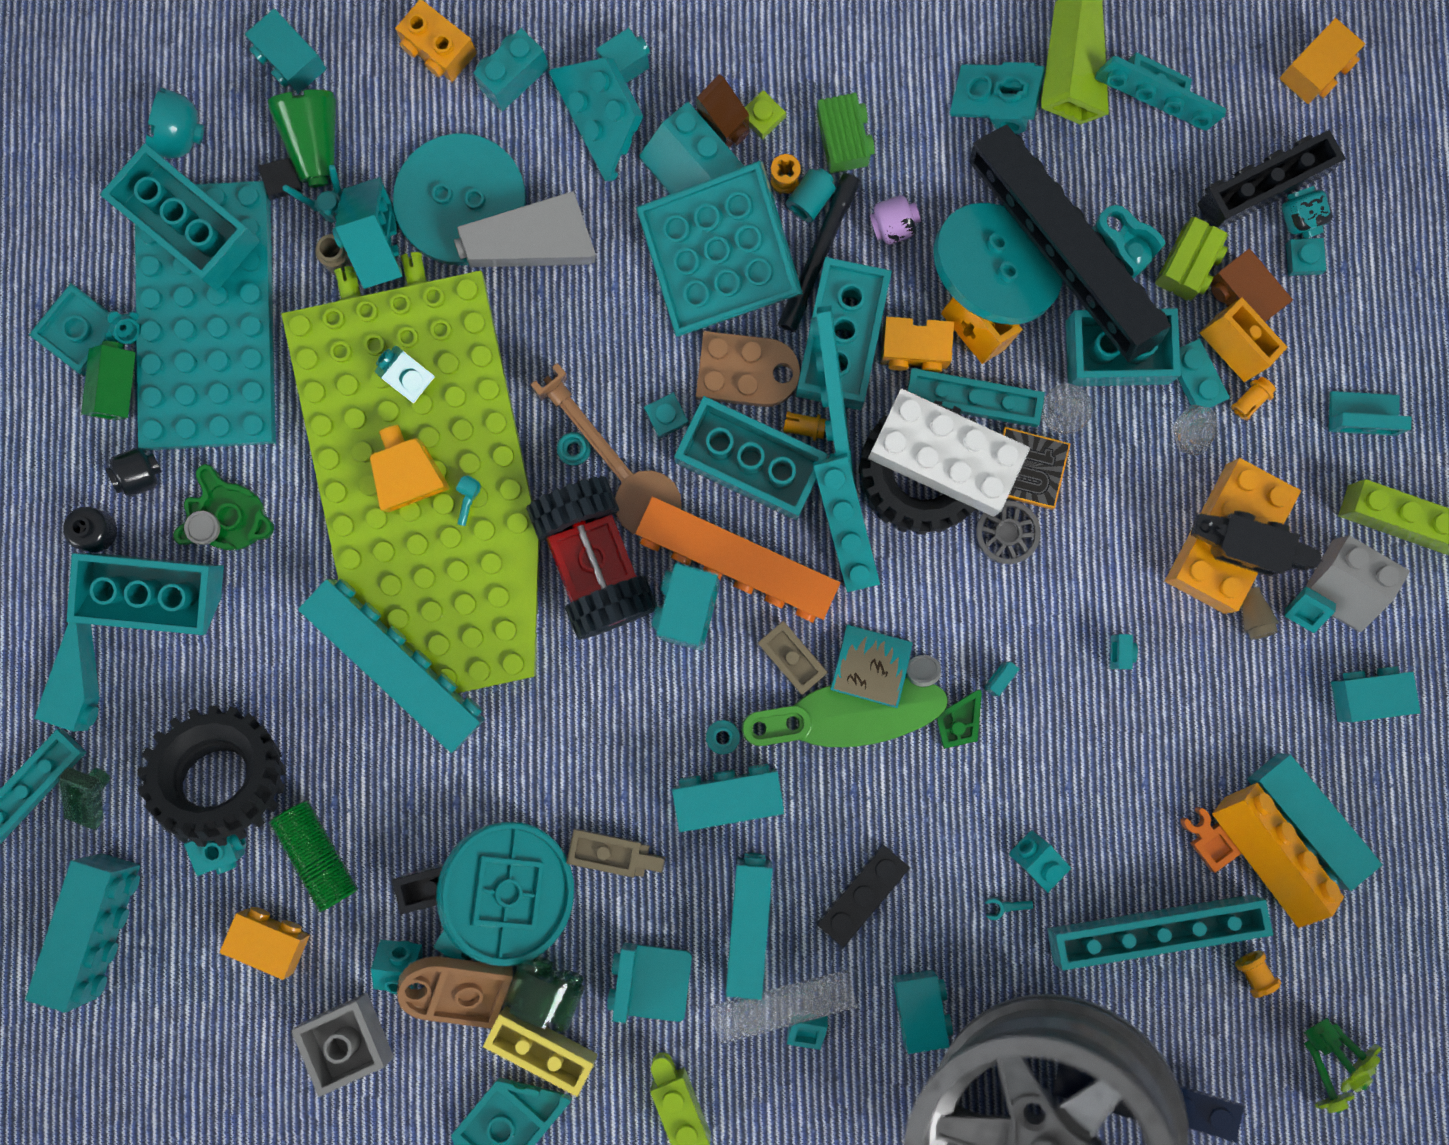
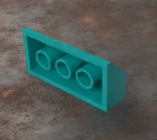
M689 102L685 103L662 122L639 155V159L670 194L744 167L741 161Z
M92 552L72 553L66 622L206 635L221 600L224 565Z

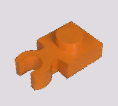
M1196 807L1195 811L1200 817L1197 825L1193 826L1191 821L1184 817L1180 819V822L1185 830L1197 835V838L1190 844L1209 870L1216 873L1242 853L1221 825L1216 823L1211 827L1209 813L1204 808Z

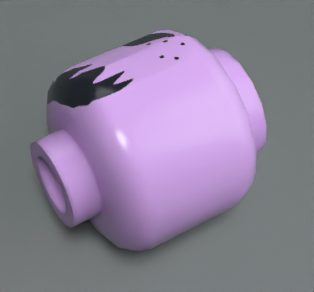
M903 195L877 203L874 207V214L870 215L877 240L883 239L888 245L915 236V224L921 222L916 203L909 204Z

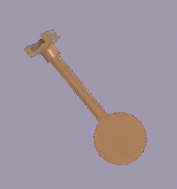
M558 363L552 367L556 378L552 380L547 376L543 380L547 384L545 387L542 388L536 380L530 384L541 401L549 397L556 407L560 406L619 478L621 485L615 497L619 511H617L616 515L621 525L632 534L636 533L652 496L679 509L682 508L681 495L675 483L665 474L652 470L631 473L571 399L572 393L564 385L567 381V375Z

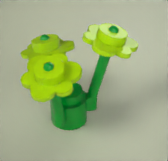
M1327 1017L1303 1032L1308 1038V1041L1303 1044L1312 1055L1329 1096L1324 1100L1314 1103L1315 1108H1326L1328 1113H1341L1349 1108L1347 1101L1355 1099V1096L1352 1092L1336 1094L1319 1050H1321L1324 1056L1333 1052L1350 1074L1349 1078L1340 1084V1090L1346 1092L1353 1089L1356 1093L1367 1090L1368 1086L1372 1084L1373 1079L1371 1076L1376 1073L1375 1069L1381 1060L1377 1054L1382 1048L1374 1044L1364 1053L1344 1034L1337 1023L1333 1025ZM1343 1044L1358 1057L1354 1065L1340 1049Z

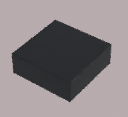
M290 157L258 166L269 200L289 196L282 189L284 185L302 192Z

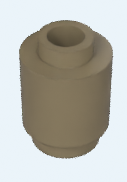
M333 234L325 235L319 239L315 249L316 256L330 273L335 275V269L342 268V271H345L344 267L353 266L345 248L340 249Z

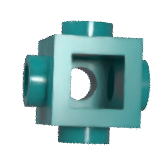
M234 834L227 837V845L218 846L214 840L208 841L206 847H198L193 840L187 841L184 846L196 876H200L216 870L217 874H222L237 867L236 861L245 854L246 841L245 838L240 840Z
M380 939L371 966L373 989L397 994L398 979L401 973L413 962L423 959L422 944H414L405 940L399 942ZM418 983L411 984L408 987L417 989Z

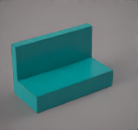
M1330 392L1329 432L1397 436L1411 430L1412 416H1399L1400 395Z

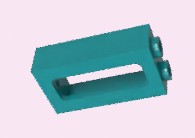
M746 852L744 858L737 857L726 997L762 1000L773 872L771 860H766L765 854Z

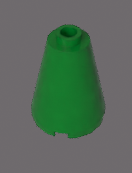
M310 89L303 90L304 95L293 96L292 92H286L269 98L268 109L300 182L308 183L309 188L329 185L328 180L331 179L329 166L334 165L336 99L334 93L328 90Z

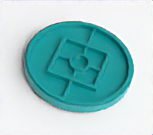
M464 133L443 135L426 142L416 149L401 167L393 191V207L396 220L408 241L426 257L440 263L457 266L469 265L467 258L460 259L454 243V239L459 238L457 227L527 205L526 188L522 175L510 155L499 145L486 138Z
M975 203L961 207L946 219L936 235L933 256L937 273L943 285L957 302L983 319L1008 325L1033 321L1050 308L1060 293L1062 278L1002 205Z
M519 822L488 824L464 837L447 857L437 885L438 915L443 929L452 943L470 958L496 966H512L525 963L549 949L563 932L569 920L574 901L573 874L570 864H566L567 857L561 847L544 831Z

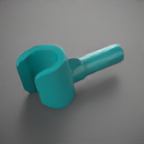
M469 475L463 476L456 487V491L465 495L457 522L458 525L466 526L470 506L481 489L479 481Z
M993 896L985 900V904L997 903L1000 906L998 913L986 914V917L990 920L1000 919L1004 912L1033 909L1032 901L1002 902L1001 899Z

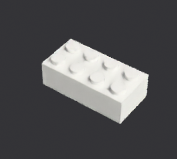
M901 388L868 459L994 517L1002 511L1030 447Z

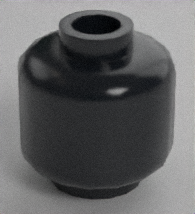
M138 447L111 457L109 461L110 467L105 469L117 494L123 492L128 497H133L155 488L158 484L156 474L162 472L154 454L146 456L145 452Z
M79 507L66 517L63 524V534L66 541L74 548L87 552H101L108 549L114 543L117 536V525L114 518L105 511L93 507Z

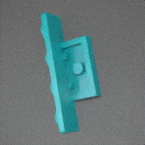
M1137 52L1128 61L1118 56H1113L1096 72V80L1160 109L1169 115L1177 117L1196 128L1208 130L1226 116L1227 109L1190 91L1191 78Z

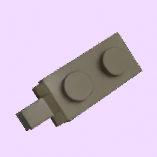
M575 828L573 829L566 864L634 878L635 876L643 877L645 869L662 873L666 857L649 853L650 845L642 844L639 841Z

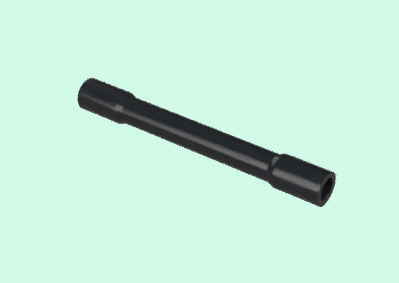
M842 174L831 199V206L799 277L803 294L788 299L778 325L787 331H797L806 310L809 296L824 264L825 257H827L843 217L849 209L859 187L860 180L852 174Z

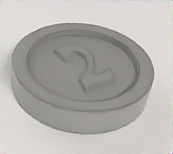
M196 511L187 518L184 531L191 542L207 545L215 541L219 536L220 522L210 512Z
M929 655L915 656L908 663L907 678L914 685L921 687L931 686L940 678V664L934 657Z

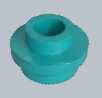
M567 433L558 441L557 454L562 462L567 465H581L590 456V443L581 433ZM572 444L580 446V452L577 455H570L568 453V449Z
M716 721L706 732L707 745L717 754H729L739 745V730L730 721ZM726 731L729 734L730 739L726 744L718 743L716 740L718 732Z

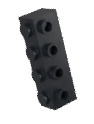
M1330 130L1314 138L1311 134L1297 141L1292 149L1283 152L1282 149L1266 157L1263 160L1264 163L1256 167L1253 164L1248 165L1235 173L1234 178L1226 182L1221 179L1211 184L1204 190L1206 194L1197 205L1210 226L1221 229L1330 174L1346 158Z

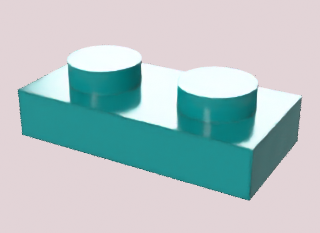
M1200 338L1180 347L1181 376L1177 379L1195 414L1202 413L1230 399Z

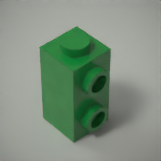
M103 341L102 345L89 348L81 415L113 421L128 418L136 352L124 350L123 344L112 341Z

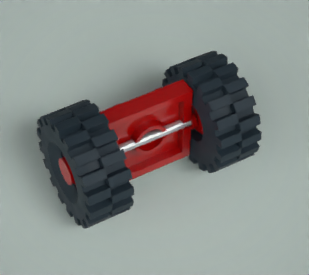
M596 476L588 480H579L574 484L570 483L561 489L557 488L549 494L540 496L539 499L527 505L526 509L538 540L547 541L571 603L566 605L565 609L577 640L587 639L591 636L608 632L638 620V618L644 617L656 610L657 603L647 578L644 575L636 576L612 516L619 511V507L607 477L600 476L597 478Z

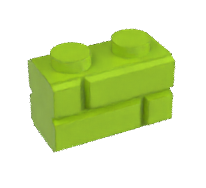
M1191 217L1185 223L1155 284L1187 301H1191L1199 293L1203 295L1213 280V276L1209 275L1213 264L1218 266L1228 250V247L1224 246L1228 237L1227 232L1215 226H1210L1209 223L1197 217Z

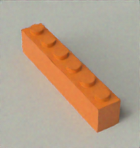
M653 496L635 533L642 537L639 544L657 552L661 546L673 551L671 558L687 566L693 560L704 566L703 571L718 574L719 580H721L722 575L734 579L733 587L749 594H752L754 589L766 594L764 601L781 609L785 603L797 608L795 615L814 623L816 617L824 620L841 583Z

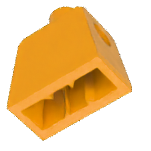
M393 425L379 431L385 449L370 455V461L381 511L392 512L450 489L421 440L414 438L405 441L399 425Z

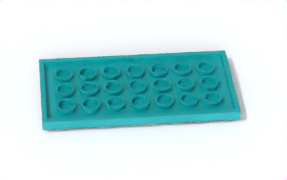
M263 181L195 184L245 225L261 241L216 291L135 225L136 313L139 315L136 322L140 326V335L137 338L138 448L147 451L276 444L271 200H269Z

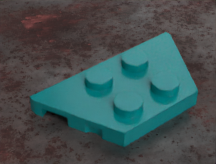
M604 57L551 69L549 74L605 181H614L618 176V172L615 169L621 155H627L632 144V136L638 130L643 118V114L613 58Z
M499 1077L451 1135L454 1145H536L570 1104L572 1097L569 1094Z

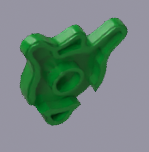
M203 464L197 469L196 478L203 493L199 498L188 497L184 501L186 520L196 511H207L217 517L220 522V533L217 539L210 543V545L228 551H235L246 548L258 540L268 539L273 534L274 524L267 517L260 498L252 490L238 484L227 483L211 465ZM184 522L175 529L173 538L179 545L187 546L193 542L185 534Z

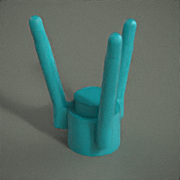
M334 165L329 166L333 190L322 192L316 200L308 198L288 185L282 187L283 191L306 204L313 211H318L326 221L336 223L335 215L338 214V202L341 200L342 189Z

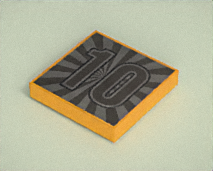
M1004 427L1002 435L1030 447L1008 495V499L1051 510L1055 509L1071 443Z

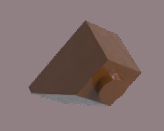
M719 74L696 97L697 112L730 148L734 143L739 145L748 135L749 113L725 78Z

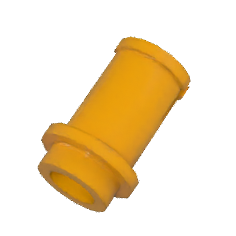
M1264 377L1252 380L1250 382L1251 387L1231 406V409L1234 410L1233 412L1241 419L1248 421L1252 414L1266 400L1274 398L1273 393L1276 391V388Z
M787 411V420L785 419L783 429L784 433L813 437V441H816L817 438L824 439L826 431L825 421L827 419L821 418L820 414L817 417Z

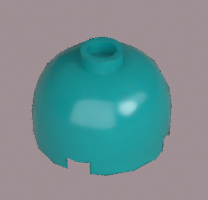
M161 87L160 91L156 93L148 125H151V134L154 135L153 137L146 135L145 144L162 158L167 159L181 158L191 151L194 143L200 145L205 125L199 124V115L194 103L182 94Z

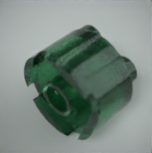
M537 956L532 961L524 960L523 963L518 964L503 1001V1006L506 1007L511 1004L510 1013L532 1025L546 1029L549 1022L558 1024L556 1031H567L585 989L582 985L584 977L571 970H565L564 973L552 968L553 962Z

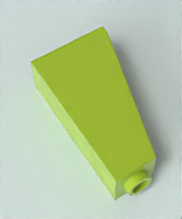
M1057 0L1054 6L1041 108L1081 125L1109 115L1107 85L1095 79L1096 72L1106 63L1103 1Z

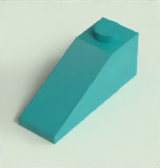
M69 622L34 719L70 731H88L89 727L97 719V705L100 699L91 624Z

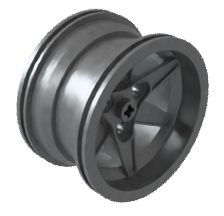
M1036 994L1001 1002L985 1010L962 1029L947 1050L940 1066L927 1081L918 1096L908 1119L903 1145H1104L1094 1135L1121 1098L1136 1119L1145 1145H1189V1124L1184 1099L1173 1072L1157 1048L1141 1031L1121 1016L1098 1004L1066 995ZM1026 1057H1043L1061 1061L1090 1073L1098 1078V1080L1056 1106L1052 1094L1047 1089L1042 1088L1035 1078ZM998 1065L1010 1116L980 1115L959 1106V1100L966 1087L985 1070ZM1027 1104H1039L1043 1107L1045 1114H1033L1028 1109Z

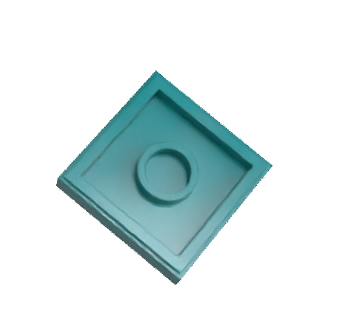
M70 283L29 335L73 370L85 377L89 348L102 345L103 341H107L104 334L108 330L109 322L106 320V316L109 311L77 286ZM125 325L120 326V330L125 328Z

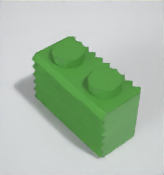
M855 92L845 94L844 96L839 95L838 97L833 96L832 98L827 97L826 99L818 100L816 116L829 174L867 167L870 155L875 153L872 135H866L864 124L868 122L865 103H859L857 93Z

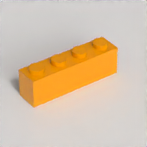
M1258 783L1224 797L1212 815L1295 925L1300 928L1333 917L1344 899L1343 894L1340 892L1338 885L1330 879L1320 866L1316 856L1308 850L1298 837L1294 827L1285 820L1276 808L1272 798L1263 791Z

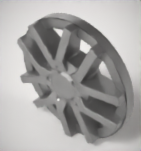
M1015 501L1005 502L1001 511V519L983 513L976 527L977 541L981 551L990 560L1001 564H1016L1027 559L1034 553L1040 541L1041 531L1037 517L1027 506ZM1006 507L1015 508L1013 519L1006 518ZM1020 510L1030 519L1018 522ZM985 519L996 524L994 530L983 526ZM1033 524V533H1023L1021 526ZM982 532L993 535V537L986 543V545L983 540ZM1034 537L1032 545L1028 549L1022 539ZM994 541H997L1001 546L993 554L988 547ZM1016 543L1024 553L1019 557L1016 556L1012 547ZM1005 548H1007V551L1011 559L1001 558L998 556L1002 553V551Z

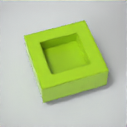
M764 90L745 106L749 113V127L762 140L786 118V111Z

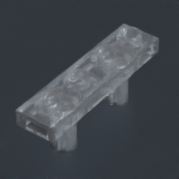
M848 970L762 992V1000L739 998L713 1005L710 1009L719 1044L858 1007Z

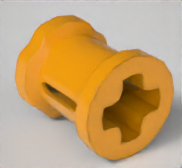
M790 154L777 156L773 160L770 169L771 187L779 194H790L799 184L800 163L797 158Z
M1262 950L1248 953L1235 962L1237 970L1244 973L1252 987L1250 993L1254 998L1269 995L1279 989L1282 984L1280 979L1274 977L1265 962L1266 955Z

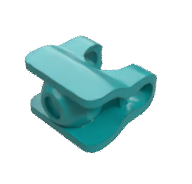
M1119 205L1107 207L1097 218L1096 226L1092 227L1094 231L1101 234L1105 245L1113 255L1123 261L1126 271L1133 279L1152 262V259L1166 244L1165 239L1157 230L1150 225L1139 222L1127 209ZM1108 217L1119 219L1121 222V230L1119 232L1109 227L1107 224Z

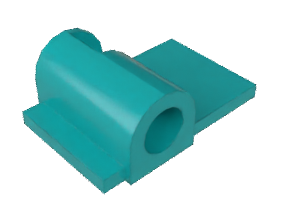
M1003 62L1002 65L961 64L949 114L951 117L990 118L996 129L1007 124L1015 134L1023 133L1026 131L1028 120H1034L1046 71L1045 66H1037L1036 63ZM1009 91H1018V93L1010 94Z

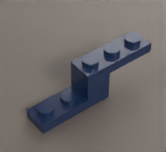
M1059 1061L1053 1095L1068 1099L1098 1080V1078L1078 1067ZM1179 1085L1186 1106L1189 1128L1237 1143L1244 1104ZM1121 1098L1111 1113L1136 1120Z

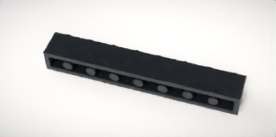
M1006 124L976 140L973 143L969 163L1124 358L1130 362L1162 343L1171 327L1166 314L1161 309L1156 308L1148 298L1144 287L1140 283L1135 282L1126 271L1123 261L1113 255L1105 245L1101 234L1091 228L1086 222L1082 211L1078 207H1074L1065 196L1061 185L1051 179L1045 171L1042 162L1038 158H1034L1025 147L1021 136L1015 134Z

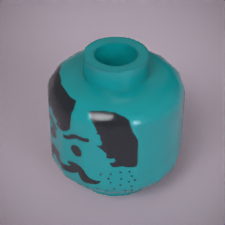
M1311 186L1287 195L1288 200L1282 204L1281 210L1288 232L1291 234L1302 233L1303 239L1323 233V225L1328 224L1333 218L1326 192L1316 190L1315 186Z

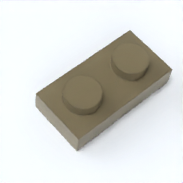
M784 621L757 643L801 695L828 673Z

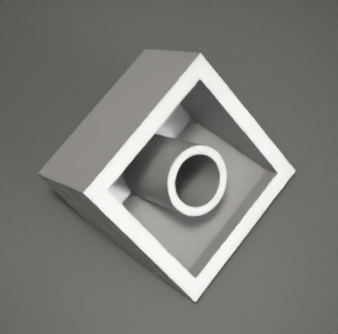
M1348 535L1331 541L1321 559L1322 561L1316 567L1306 586L1336 603V612L1332 617L1352 629L1362 632L1394 601L1410 570Z

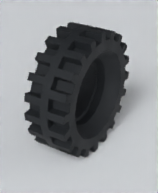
M935 400L933 402L936 405H939L949 411H952L962 416L960 414L961 409L956 406L950 409L942 406V401ZM884 415L875 428L871 430L863 446L858 466V474L861 476L860 487L862 493L865 492L869 500V507L872 510L875 509L882 516L881 520L886 524L890 522L898 526L900 531H915L917 534L923 535L927 532L937 531L939 533L945 531L947 528L963 521L976 508L945 494L935 499L926 500L910 497L899 488L894 479L893 470L868 459L887 419V416Z
M216 705L209 706L208 714L201 715L197 709L188 711L190 719L182 723L176 717L169 721L173 728L166 735L158 731L153 736L158 744L154 750L145 748L142 756L147 760L148 764L147 767H138L137 775L143 781V785L138 787L139 795L146 801L144 806L168 833L174 834L179 841L186 843L188 839L193 840L198 847H206L207 842L210 840H214L218 846L227 845V837L234 834L240 840L247 837L245 828L252 823L260 828L265 823L261 815L266 809L272 812L275 811L278 804L275 802L274 796L276 793L283 794L285 788L280 780L281 775L286 774L285 766L280 759L282 755L263 725L260 726L255 717L249 713L244 717L234 707H229L227 713H222ZM224 750L235 752L243 758L246 764V778L242 787L232 798L219 805L210 807L197 806L187 800L183 792V782L188 770L200 758L212 752Z

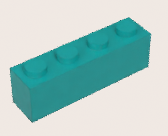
M1277 753L1247 778L1251 785L1258 783L1263 791L1272 798L1276 808L1285 820L1294 827L1298 837L1308 850L1316 856L1320 866L1339 888L1347 891L1354 890L1383 865L1291 754Z

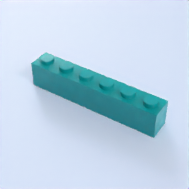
M326 579L298 608V611L450 753L458 750L486 720L480 715L483 711L482 708L469 697L464 700L455 691L457 685L443 673L440 676L437 675L430 668L432 662L419 650L413 652L404 644L407 640L406 637L393 626L388 629L379 620L381 614L367 602L364 605L354 597L356 591L343 579L339 581L336 579Z
M1252 894L1047 928L1053 963L1062 971L1273 936L1267 900Z

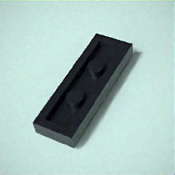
M882 844L816 922L817 926L844 948L910 867Z

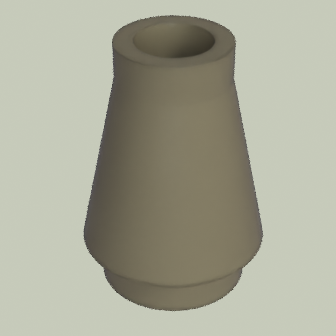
M1260 587L1250 588L1242 603L1244 633L1249 634L1250 640L1278 633L1276 625L1279 621L1263 597Z

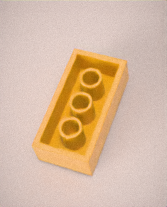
M1238 458L1225 465L1200 514L1224 517L1233 514L1234 511H1242L1256 516L1255 521L1268 524V522L1284 524L1301 490ZM1190 531L1164 582L1224 614L1238 612L1258 573L1215 560L1211 553L1212 545L1191 536Z

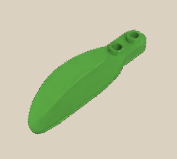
M905 678L898 708H893L830 690L831 685H828L806 695L792 706L749 714L743 721L742 734L747 742L755 746H766L796 740L823 747L871 745L898 738L931 723L944 712L948 698L943 689L935 684L921 687L914 685L908 678ZM789 717H795L798 721V726L794 730H790L787 727L786 722ZM757 722H761L765 727L764 733L759 736L753 732V726Z

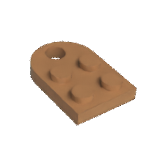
M703 332L696 399L702 400L703 396L716 402L772 407L783 403L794 393L799 381L800 366L796 355L786 344L770 338ZM781 366L789 368L793 375L791 380L786 383L776 381L773 376L776 368Z
M447 957L423 958L407 966L401 973L397 988L398 1002L407 1014L417 1019L492 1029L499 1016L513 978L512 967ZM415 983L424 985L421 989H411L408 986Z

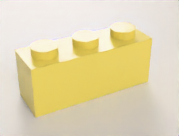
M505 1006L499 1014L483 1045L485 1049L578 1097L598 1056L597 1053L508 1006Z

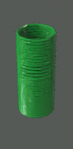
M305 800L278 814L269 821V824L283 846L282 848L286 855H288L287 857L291 864L295 867L294 870H296V873H299L300 880H303L302 884H305L304 888H307L306 891L310 894L309 897H312L311 900L317 906L316 909H318V912H322L358 891V888L353 878H351L352 876L348 869H346L344 861H341L340 854H336V847L331 842V839H329L330 837L326 830H324L325 828L321 821H319L316 812L312 809L311 803H309V800Z

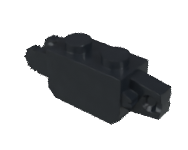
M1234 511L1233 514L1224 517L1199 514L1195 517L1191 536L1212 545L1211 553L1215 560L1266 576L1282 574L1290 569L1301 571L1309 568L1312 569L1318 567L1317 565L1322 561L1319 549L1316 550L1315 547L1311 548L1309 545L1299 543L1301 535L1290 532V527L1278 522L1264 524L1255 521L1256 516L1242 511Z

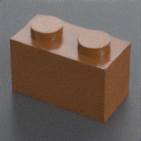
M1250 248L1218 272L1210 284L1211 291L1218 301L1230 306L1243 297L1265 322L1293 301Z

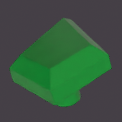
M980 689L949 706L936 718L943 749L978 741L982 697Z

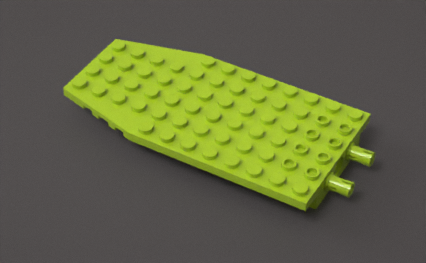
M411 252V257H408L407 253L400 256L407 285L363 296L360 293L357 275L353 266L344 267L345 271H342V268L335 269L334 273L337 278L341 299L336 302L281 313L338 580L343 579L356 591L354 597L364 605L367 602L381 614L379 620L388 629L393 626L399 630L407 639L404 644L413 652L419 650L432 662L430 668L439 676L442 673L448 676L457 685L455 690L457 693L535 677L540 541L526 509L527 505H530L532 502V496L484 274L480 270L427 281L422 253ZM395 345L435 376L414 403L375 373L378 367L376 362L380 355L387 349L392 350ZM393 425H399L405 441L417 438L424 443L450 489L392 512L381 511L370 455L385 449L379 431ZM469 475L479 481L481 489L470 506L466 526L458 525L457 522L465 495L456 491V487L463 476Z

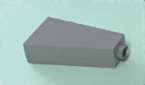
M574 191L457 227L459 238L454 239L460 259L467 258L470 267L589 265L595 263L596 253Z

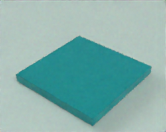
M762 161L754 162L636 207L676 337L803 294Z

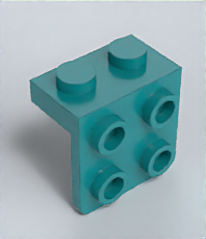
M624 942L621 953H614L612 974L618 975L616 989L610 988L607 1010L613 1011L612 1022L626 1023L628 1016L674 1022L682 1021L686 1011L692 954L687 950Z

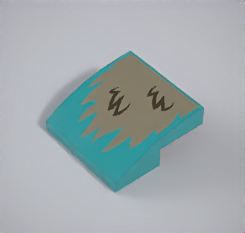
M847 624L830 690L898 708L913 642Z

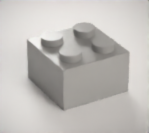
M368 993L305 1020L291 1030L318 1097L384 1068L394 1058Z

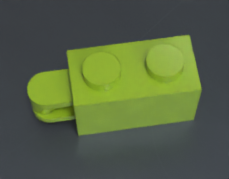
M657 1053L651 1065V1073L654 1080L652 1081L650 1093L671 1145H710L711 1132L685 1067L677 1070L672 1057L668 1053Z

